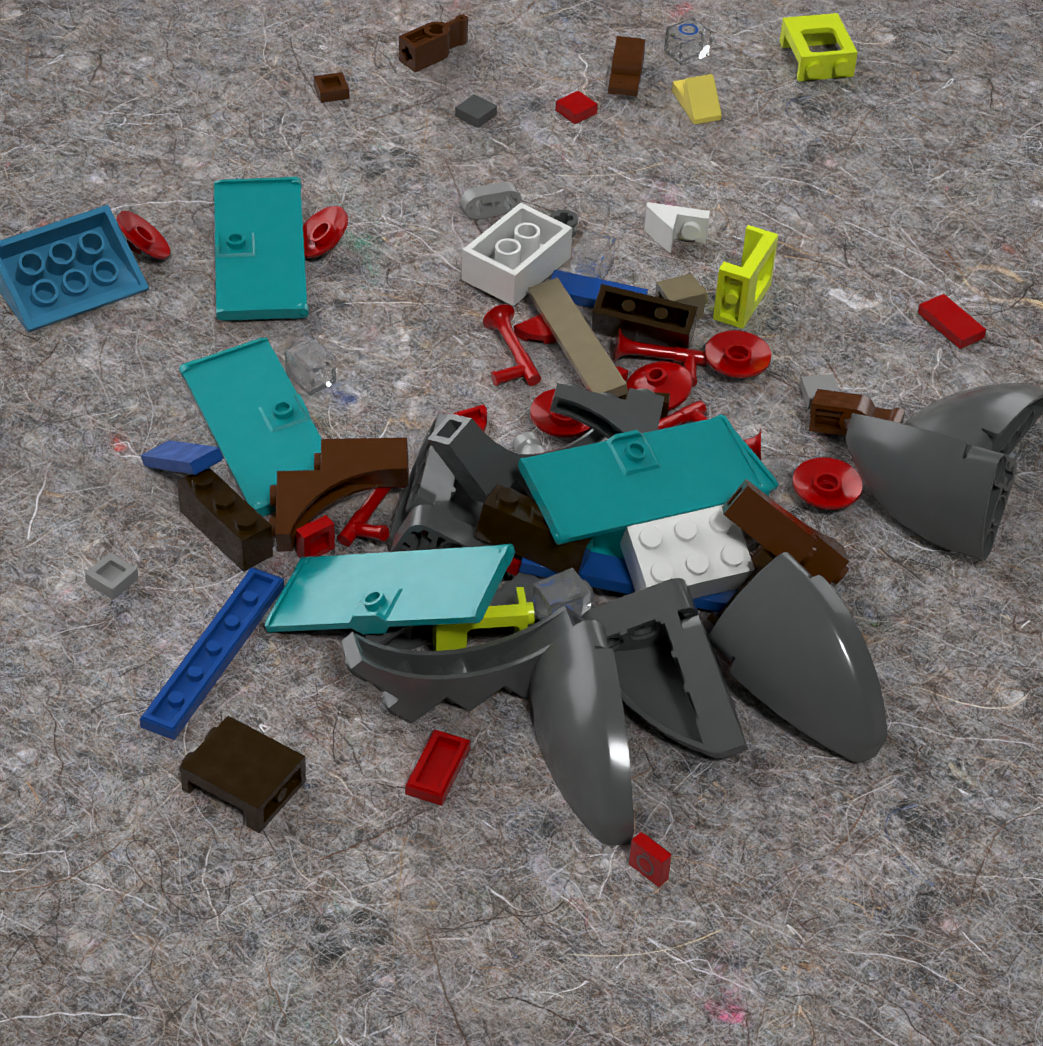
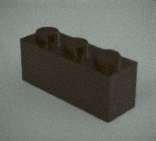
M601 284L592 311V331L617 337L620 328L621 333L633 341L689 349L696 327L698 307Z
M207 468L196 475L190 474L178 481L180 512L243 572L273 556L272 525L213 470Z
M496 484L483 503L474 536L493 545L512 544L516 555L574 580L577 579L588 561L595 540L594 536L558 545L535 499L500 484Z

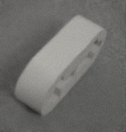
M500 182L470 188L463 193L460 202L469 218L480 219L507 214L521 203L522 199L513 183Z

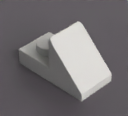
M647 202L644 231L669 253L672 251L674 239L706 243L710 211Z

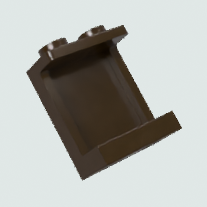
M227 716L218 727L210 729L205 740L194 752L188 753L182 760L180 765L182 790L190 794L199 786L246 812V826L260 834L306 782L305 756L242 722Z

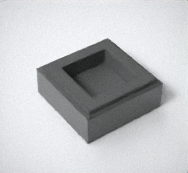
M475 94L455 107L456 117L477 128L497 115V105Z

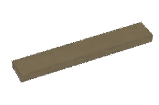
M557 277L529 287L530 299L586 389L596 393H612L617 397L628 394L627 383L559 278Z

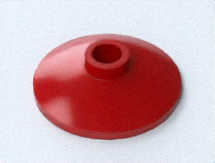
M326 207L315 213L304 223L305 258L318 257L338 244L348 225V214L342 207Z
M121 211L117 215V223L127 238L126 241L130 249L134 253L141 254L143 252L157 259H166L170 255L171 251L167 241L148 221L130 211Z
M731 330L718 333L709 339L705 347V358L713 369L724 375L737 378H747L761 374L769 367L772 358L771 349L768 344L760 337L745 331Z
M667 361L653 362L640 367L631 374L626 382L628 389L637 390L643 388L653 392L669 393L668 410L682 404L692 390L690 373L683 366Z
M555 389L541 393L531 404V420L538 429L546 434L569 438L583 435L592 429L570 417L550 411Z
M820 457L809 459L796 468L792 478V485L796 494L806 503L822 509L848 507L859 499L863 489V481L858 471L848 463L834 458Z

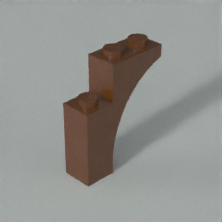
M407 437L321 439V453H314V470L277 471V485H270V505L276 506V516H270L269 523L272 525V538H276L278 552L293 551L296 545V529L311 522L318 514L337 501L369 489L409 486Z
M747 479L743 481L722 506L723 515L776 557L784 552L790 553L813 577L820 575L829 584H838L847 574L849 567L846 565L849 563V559L843 545L833 537H828L799 520Z

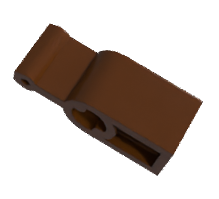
M461 14L446 23L430 22L400 35L399 61L416 73L446 59L449 56L450 49L459 45H465L468 42V17Z
M617 36L608 94L638 96L646 39Z
M817 389L811 402L809 431L846 436L852 413L902 424L905 410L897 407L892 410L876 408L870 398L860 394Z

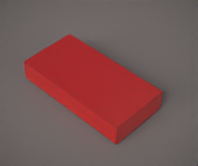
M944 293L919 304L918 314L959 349L985 338L987 329Z
M434 729L405 785V794L442 806L470 751L471 740Z

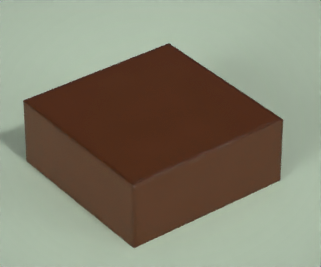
M343 72L314 76V88L320 103L350 99L349 87Z

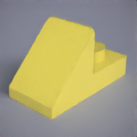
M713 74L673 81L672 92L694 125L721 120L722 114Z

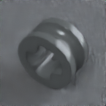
M563 209L554 211L550 215V217L572 227V238L576 235L578 217L574 212Z

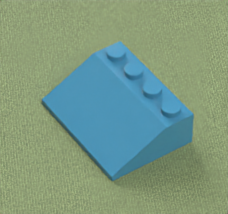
M109 205L0 240V294L28 333L149 290V286Z

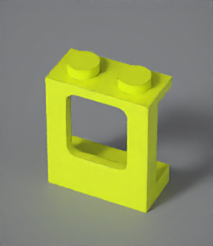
M838 13L785 17L782 19L779 42L782 48H791L798 61V81L854 77L858 52ZM838 43L841 50L812 52L808 46Z
M750 225L746 227L741 267L724 261L719 268L713 320L741 329L745 327L772 284L778 234Z
M516 587L515 604L489 606L479 623L432 625L433 651L466 648L467 633L472 629L514 626V633L527 628L528 625L534 624L533 602H526L524 587Z

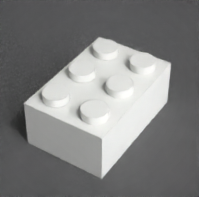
M519 203L462 250V280L514 306L529 294V287L543 282L554 272V269L557 270L571 258L572 227L523 203Z
M723 505L628 526L621 539L620 546L635 592L674 578L685 580L693 599L740 588L755 571L741 528L723 515Z

